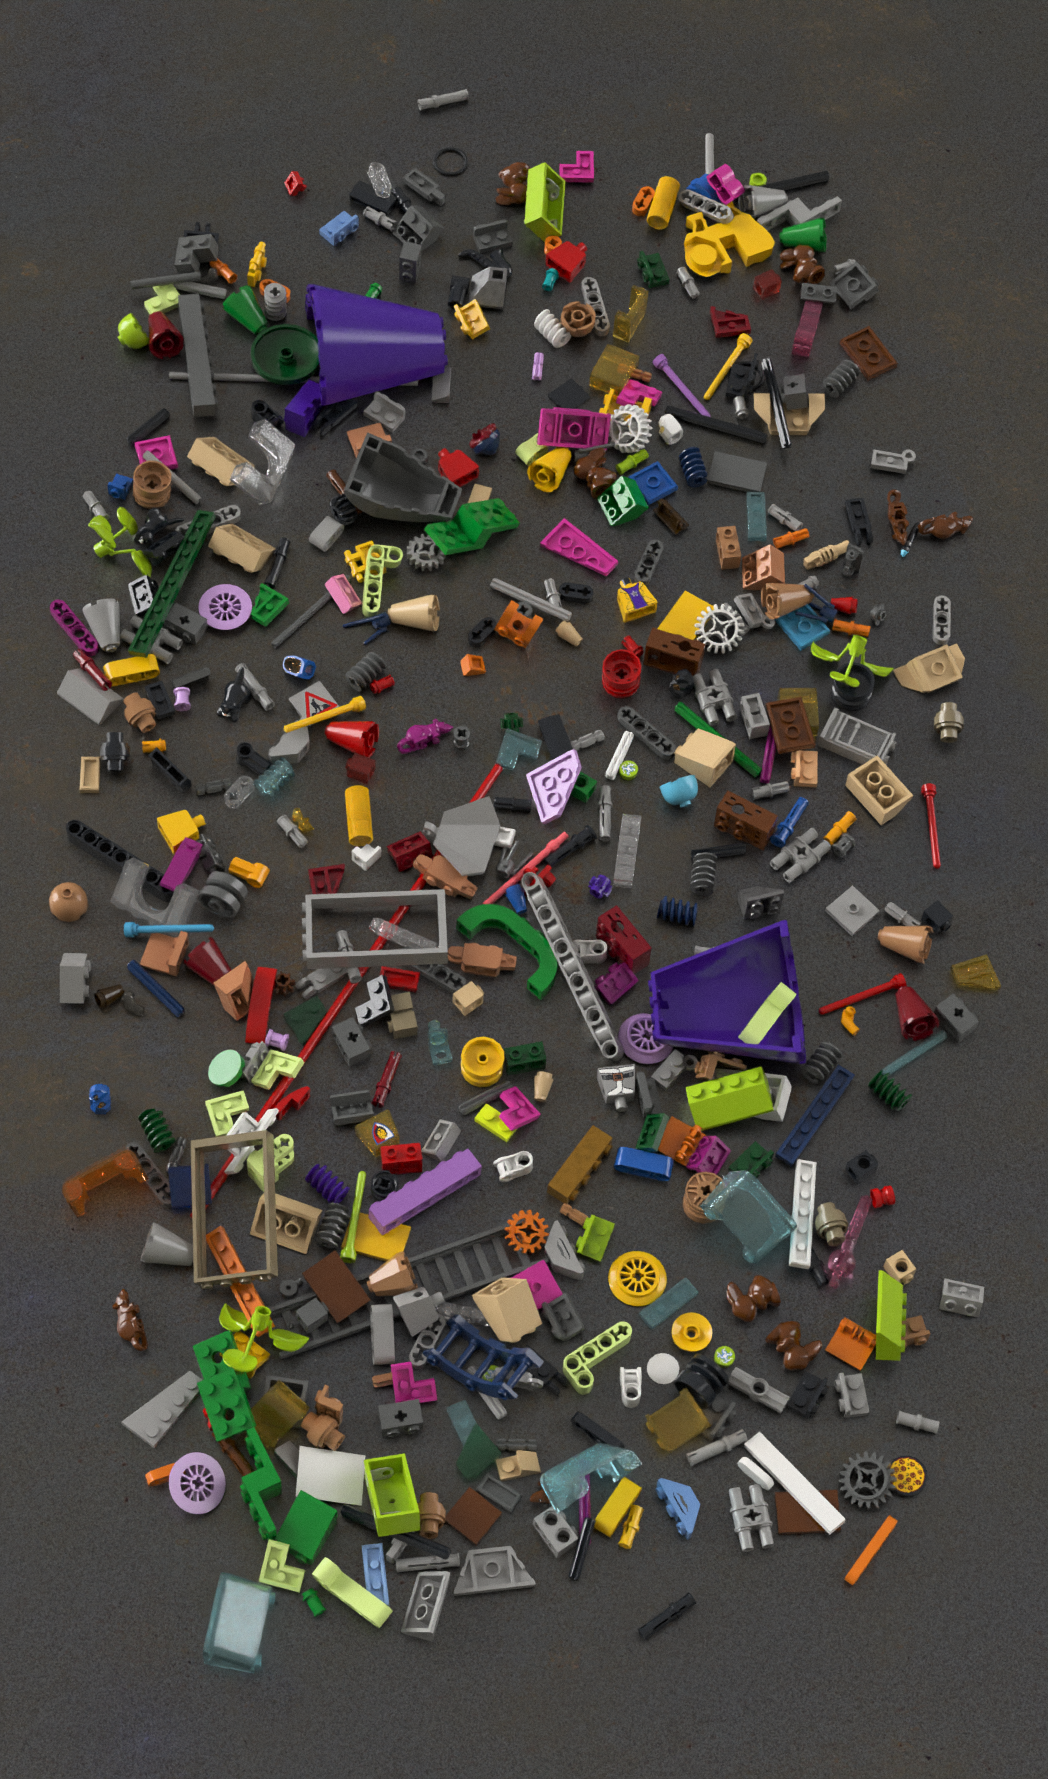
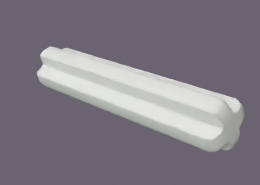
M624 732L606 771L605 777L607 779H615L620 764L623 762L634 738L632 732Z

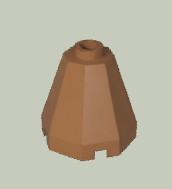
M404 1251L396 1253L371 1273L369 1281H367L369 1291L371 1293L374 1292L376 1296H395L418 1288L417 1283L414 1284L412 1281L416 1278L408 1257H405Z

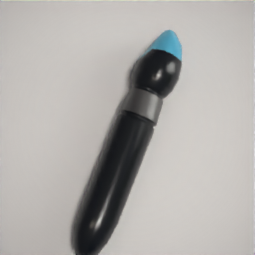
M918 522L912 527L905 545L901 548L902 557L909 553L910 547L918 533L917 526L920 524Z

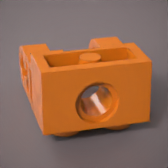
M511 600L494 630L501 636L514 641L516 645L526 648L542 623L543 618L536 614L533 619L527 618L517 612L519 604Z

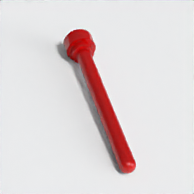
M929 783L921 786V794L926 799L933 866L938 869L941 866L933 799L937 792L936 785Z
M902 973L894 975L887 983L820 1007L819 1014H827L890 989L899 990L901 987L907 986L906 980Z

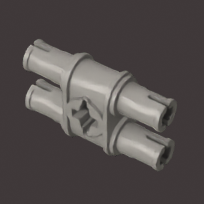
M134 615L130 625L139 629L143 619ZM161 628L149 654H154L157 659L169 664L173 655L160 648L161 645L165 643L179 650L183 640L170 634L167 628ZM124 629L120 634V639L131 644L136 634Z
M719 669L709 672L713 686L706 687L701 674L692 676L696 690L695 698L698 699L700 710L702 713H705L711 727L719 724L716 709H723L728 722L737 719V714L733 707L734 700L728 691V684L723 682Z
M810 828L802 836L795 837L786 847H782L781 853L770 861V865L774 870H778L786 862H791L793 866L783 873L784 879L791 883L800 874H806L812 866L818 864L821 857L831 850V845L828 841L824 840L817 847L811 849L808 844L818 837V833L814 828Z
M761 1484L749 1486L752 1505L747 1506L744 1505L740 1487L729 1489L728 1492L732 1505L730 1514L733 1517L734 1532L739 1536L742 1552L754 1549L750 1533L753 1530L759 1531L763 1549L773 1547L774 1541L771 1533L773 1523L770 1521L769 1506L764 1501ZM748 1515H751V1517L755 1518V1520L752 1521L751 1518H747Z

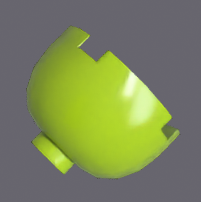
M128 314L120 321L118 325V332L120 334L118 339L123 346L126 344L132 349H140L149 344V337L146 332L144 333L142 326L133 314Z

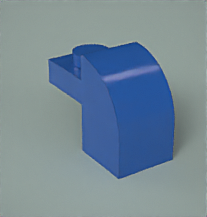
M704 174L702 177L692 180L691 184L686 188V190L694 191L721 203L716 190L710 186L707 180L709 174Z

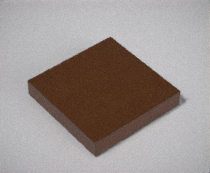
M469 1487L447 1513L446 1523L473 1545L477 1546L501 1517L502 1512Z

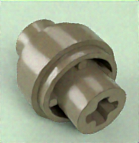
M945 702L940 705V711L934 717V729L938 734H941L942 742L954 743L957 741V734L961 733L964 728V717L961 712L957 711L956 703Z
M832 1202L821 1204L817 1208L819 1215L815 1218L814 1223L817 1234L821 1238L827 1239L829 1246H838L845 1242L844 1233H846L848 1227L846 1216L841 1210L836 1209Z

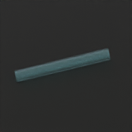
M941 1030L882 1068V1075L890 1073V1076L947 1039L946 1032Z

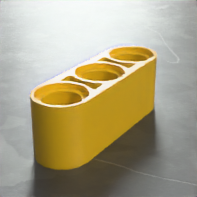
M148 654L147 658L137 656L117 660L103 666L104 674L112 682V686L152 679L160 674L158 662L154 654Z
M623 1477L597 1515L594 1528L610 1538L639 1496L642 1487Z

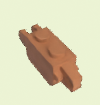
M420 854L413 862L414 868L424 874L422 878L429 885L445 889V894L449 896L453 895L456 897L459 894L471 899L477 891L478 887L467 880L468 876H462L441 855L435 856L432 860Z
M464 943V947L452 946L448 948V961L454 964H461V969L464 973L496 977L500 974V970H515L517 957L503 953V948L494 945L482 946L478 943Z

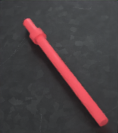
M563 832L555 840H551L546 844L544 850L482 904H494L506 893L507 888L515 885L522 879L525 868L532 870L545 857L560 848L559 846L569 838V835Z

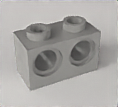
M760 694L742 696L739 709L749 739L768 736L770 723Z
M553 1505L533 1519V1526L555 1557L558 1558L577 1545L579 1534L574 1526L568 1525L564 1512ZM552 1518L557 1523L550 1526L546 1523V1520ZM565 1535L569 1540L563 1543L558 1540V1537Z

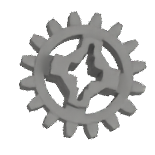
M421 534V538L415 536L414 541L410 540L409 546H407V559H410V565L415 563V569L420 566L422 571L425 568L432 571L433 566L437 569L438 564H443V560L446 558V555L429 535L424 537Z

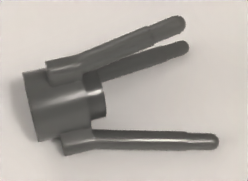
M615 443L574 449L575 463H577L579 458L588 456L590 451L596 448L610 449V447L615 446Z
M519 840L515 842L508 857L505 859L507 848H502L499 862L495 868L497 874L503 878L513 877L534 855L531 852L514 867L515 863L511 859L517 849Z

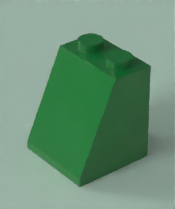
M300 1490L275 1541L290 1544L288 1552L294 1555L298 1562L304 1565L308 1563L312 1566L338 1523L337 1510Z

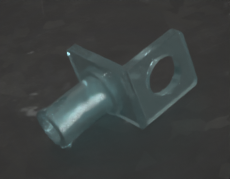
M437 1020L429 1022L428 1042L433 1064L438 1065L452 1062L447 1028L441 1029L440 1022ZM439 1052H444L447 1054V1056L443 1059H439L436 1057V1054Z

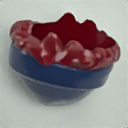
M491 423L484 427L483 430L478 429L476 434H472L469 446L475 453L494 455L497 452L500 444V432L496 424Z

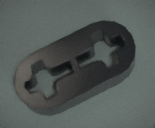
M565 582L559 587L560 598L564 601L587 604L593 599V589L588 585Z
M491 617L483 618L468 633L469 645L475 648L481 647L496 632L494 630L497 625L496 621ZM480 635L479 640H478V639L473 640V637L476 638V637H478V636Z

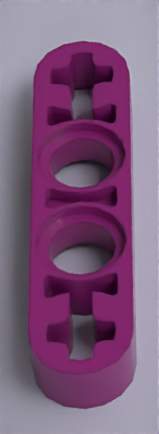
M63 600L51 602V615L78 648L82 649L89 657L96 655L99 651L97 640ZM56 607H58L59 609H60V608L62 609V613H63L62 616H61V612H60L58 609L55 610ZM68 618L74 620L70 625L64 623ZM78 631L85 633L83 637L79 638L74 634ZM86 641L89 644V646H93V649L87 648Z

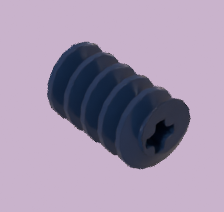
M690 447L682 451L679 455V461L681 462L687 485L696 488L706 484L708 473L705 471L706 467L703 465L704 461L702 460L700 449L698 447Z
M665 896L660 901L657 919L662 914L665 921L668 916H670L671 922L678 918V924H681L685 919L686 926L692 921L694 927L698 913L697 903L690 907V901H687L683 906L682 899L675 904V898L668 902L667 896Z

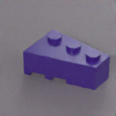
M308 380L287 405L284 416L285 430L302 437L306 436L312 422L317 418L324 406L321 405L320 385L318 383Z

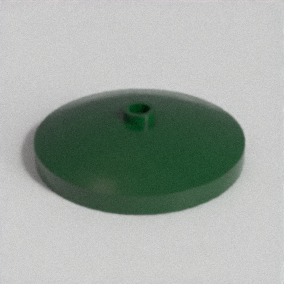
M280 324L269 327L262 331L252 344V365L261 377L272 383L292 385L303 382L312 377L320 367L318 339L311 331L298 325Z

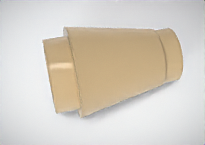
M563 621L555 630L558 633L557 636L575 647L583 640L570 622Z
M539 1071L534 1076V1100L546 1102L553 1083L551 1073Z

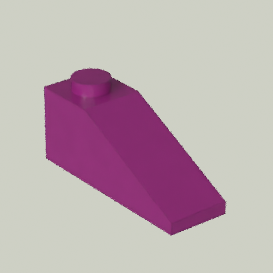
M185 837L166 870L160 886L177 893L197 864L203 844Z

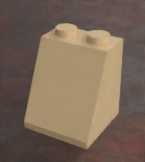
M698 728L695 733L688 735L683 746L680 745L675 750L674 763L691 775H695V778L708 787H711L733 763L736 744Z
M501 1277L472 1295L473 1300L500 1341L518 1342L521 1336L534 1332L535 1328L542 1324L527 1279Z

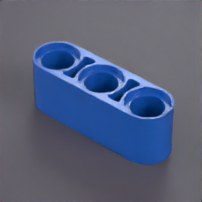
M619 1147L614 1169L623 1173L659 1181H669L674 1160L660 1154L628 1147Z

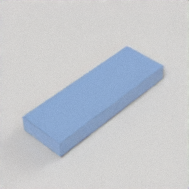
M383 1543L361 1545L366 1590L389 1606Z

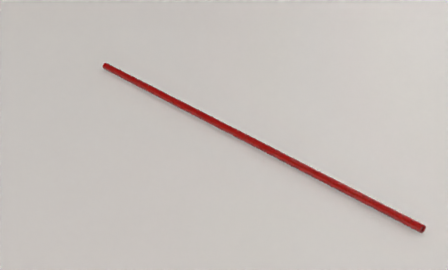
M494 765L470 802L486 796L503 770L500 765ZM437 850L431 859L433 860L435 856L443 855ZM421 873L410 891L423 889L427 883L422 878L424 874ZM411 905L398 907L369 951L381 950ZM358 967L362 978L369 967ZM350 980L347 982L297 1056L302 1058L304 1063L358 983H351ZM288 1076L282 1078L255 1118L258 1123L268 1109H273L277 1105L294 1078ZM233 1154L229 1156L206 1190L205 1210L229 1176L224 1171L235 1157Z

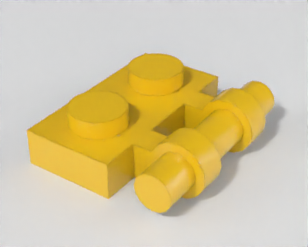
M259 242V245L255 247L254 257L251 258L249 263L247 283L251 287H255L256 282L260 281L262 267L265 268L267 258L265 257L266 244L264 242Z
M372 540L355 546L356 553L354 554L350 550L344 552L345 561L351 567V573L358 583L364 581L363 574H365L366 557L369 548L374 545ZM371 553L374 558L380 557L378 553ZM359 560H360L361 563L363 564V565L360 566V567H358V565H357V563H356V562L359 561ZM386 567L383 568V574L386 573ZM370 570L372 575H378L376 570Z

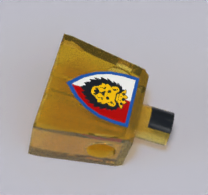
M389 1109L355 1126L356 1136L374 1156L381 1154L380 1148L382 1146L400 1144V1137Z

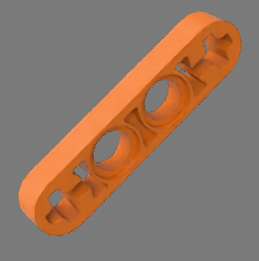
M890 1515L887 1517L846 1575L845 1581L852 1586L856 1583L895 1528L898 1520Z

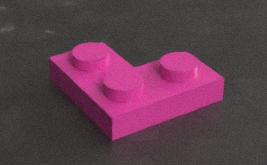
M576 151V164H560L559 175L565 182L594 183L593 151Z
M630 379L617 397L616 403L622 406L627 404L633 406L636 405L638 400L644 402L645 397L652 399L651 405L655 407L662 396V391Z
M516 1086L503 1091L500 1095V1098L509 1109L501 1112L499 1118L511 1131L537 1120L541 1115Z
M411 1362L391 1365L395 1403L419 1399L420 1403L437 1400L434 1378L414 1381Z

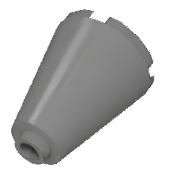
M744 185L745 193L738 197L739 210L750 214L753 219L768 214L775 208H780L788 202V196L783 190L753 185Z
M100 599L93 606H91V603L83 607L82 611L101 649L106 652L116 651L120 646L119 602H116V599Z
M153 1223L149 1230L140 1261L145 1263L191 1266L193 1263V1244L161 1225Z

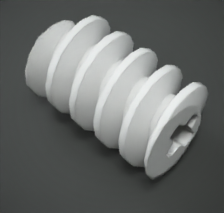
M548 309L543 310L535 319L534 327L552 343L553 347L560 348L564 346L571 338L570 332L566 333V328H562V323H559V320L554 318L555 316L550 314Z

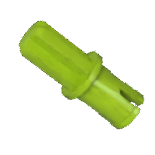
M643 449L632 456L628 455L624 461L615 465V469L622 475L629 469L636 468L638 463L649 457V454Z

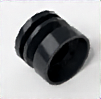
M695 1354L691 1362L687 1364V1370L681 1371L674 1380V1386L690 1403L699 1408L708 1409L716 1399L715 1393L722 1391L723 1387L728 1384L729 1378L724 1370L710 1358L701 1354Z

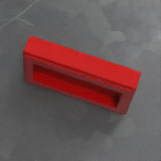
M381 967L380 976L384 975L387 977L389 988L417 992L419 972Z

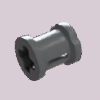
M465 726L456 727L453 733L454 746L457 749L468 748L470 730Z
M844 833L841 835V839L831 846V850L839 858H844L846 852L853 848L856 842L852 836Z

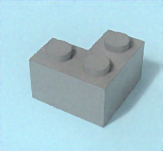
M63 954L60 963V1003H84L85 997L89 996V985H85V978L89 977L91 960H87V954Z

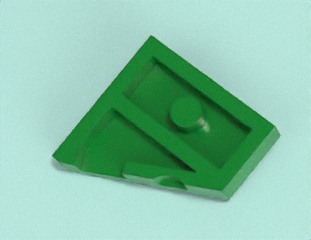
M261 583L259 595L256 596L255 606L251 611V618L266 627L289 604V599Z

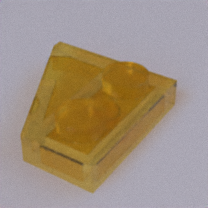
M987 954L951 965L950 969L957 985L993 990L1001 988V984Z

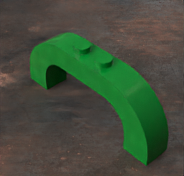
M483 904L464 912L457 919L456 928L469 940L485 928H498L507 933L536 958L539 968L527 980V989L539 1000H542L552 989L557 973V959L543 933L530 926L527 919L521 918L514 911L504 906Z

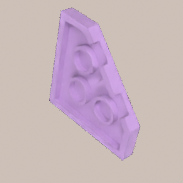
M574 749L526 774L541 823L547 824L562 815L582 766L579 756Z

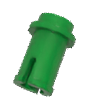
M378 283L371 284L365 296L376 299L378 295L382 294V286Z
M310 1588L302 1594L304 1597L302 1600L307 1602L314 1617H317L324 1613L326 1608L317 1596L318 1591Z

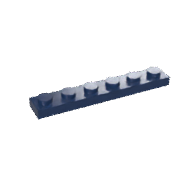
M838 1064L776 1152L775 1157L791 1167L794 1165L852 1082L855 1074Z

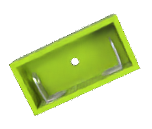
M544 162L528 170L524 222L527 228L545 242V239L549 236H562L565 180Z
M405 1453L364 1460L365 1482L378 1537L419 1531V1508Z

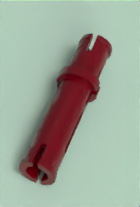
M77 649L80 655L74 651L73 658L79 662L81 669L87 671L103 691L108 690L105 684L110 689L112 682L95 665L94 660L88 657L82 649Z
M395 1051L390 1052L380 1082L376 1085L377 1090L371 1102L375 1107L379 1103L378 1108H383L386 1096L391 1091V1083L402 1059V1055L399 1052L396 1053V1056H394Z

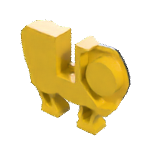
M733 202L726 205L734 214L733 220L728 224L718 223L708 227L702 212L686 217V227L693 232L688 233L684 241L685 261L688 268L699 276L708 278L720 273H731L732 260L727 254L726 249L735 247L746 267L753 263L763 262L772 255L775 242L770 233L757 223L750 214L735 208Z

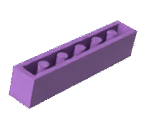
M469 1149L463 1152L458 1151L450 1160L440 1162L432 1171L424 1172L414 1182L409 1181L399 1191L391 1192L386 1199L373 1203L369 1208L368 1218L383 1236L480 1176L482 1166Z

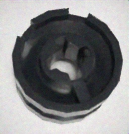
M387 1170L374 1174L371 1179V1194L376 1200L381 1202L391 1192L399 1190V1182L396 1175ZM382 1184H387L388 1186H387V1188L385 1189V1187H383V1186H381V1185H382Z

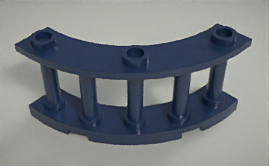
M459 1314L450 1317L446 1322L451 1331L437 1349L431 1348L424 1350L422 1353L427 1357L426 1360L429 1364L439 1367L445 1373L464 1384L468 1390H476L485 1395L503 1400L516 1399L518 1395L512 1389L526 1370L540 1368L544 1362L530 1348L513 1347L512 1350L505 1348V1344L492 1338L486 1340L479 1335L480 1331ZM456 1336H461L468 1341L469 1346L456 1363L453 1364L444 1358L442 1354ZM480 1349L487 1353L488 1356L475 1374L471 1375L462 1370L461 1368L474 1351ZM501 1360L506 1363L492 1382L481 1379L494 1361ZM518 1367L508 1382H503L512 1368Z

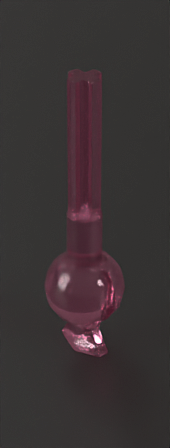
M867 1195L860 1198L841 1250H836L829 1256L828 1267L832 1273L829 1284L834 1289H837L839 1280L842 1277L849 1276L855 1269L856 1261L852 1252L872 1203V1199Z

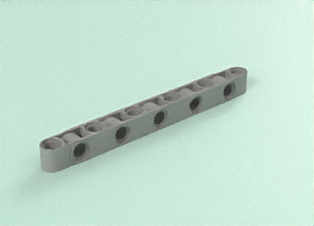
M533 872L524 874L521 882L530 905L596 1043L606 1058L612 1061L620 1060L623 1057L624 1050L616 1030L550 892L541 877ZM535 878V884L530 887V881ZM548 912H551V917L548 920H546L545 915ZM564 945H567V951L565 953H561L562 947ZM583 979V985L577 987L578 980ZM599 1012V1019L593 1021L594 1014ZM615 1046L616 1052L610 1056L609 1051Z

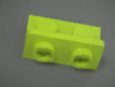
M591 1215L590 1218L587 1217L583 1225V1229H586L583 1237L579 1236L575 1246L578 1248L577 1252L601 1262L615 1223L595 1215Z

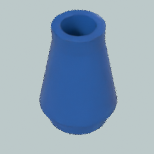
M519 884L507 888L506 897L516 910V913L522 914L528 911L524 888H521Z

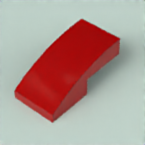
M305 1086L284 1097L274 1107L279 1110L276 1118L280 1121L291 1107L299 1110L309 1099L310 1088Z

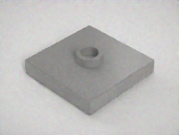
M852 885L826 907L825 912L853 936L876 917L880 910Z

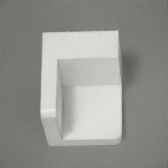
M366 844L362 849L356 846L352 850V861L365 871L381 857V847L379 846L374 849L369 844Z

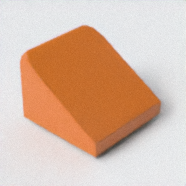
M467 654L460 661L464 676L486 673L482 656Z

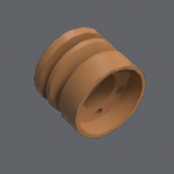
M149 460L142 462L136 467L133 476V497L135 501L146 509L161 508L167 504L171 492V472L169 468L158 461Z
M700 1172L689 1179L682 1204L684 1212L690 1219L705 1224L711 1223L720 1217L723 1213L727 1197L726 1184L722 1178L714 1173Z

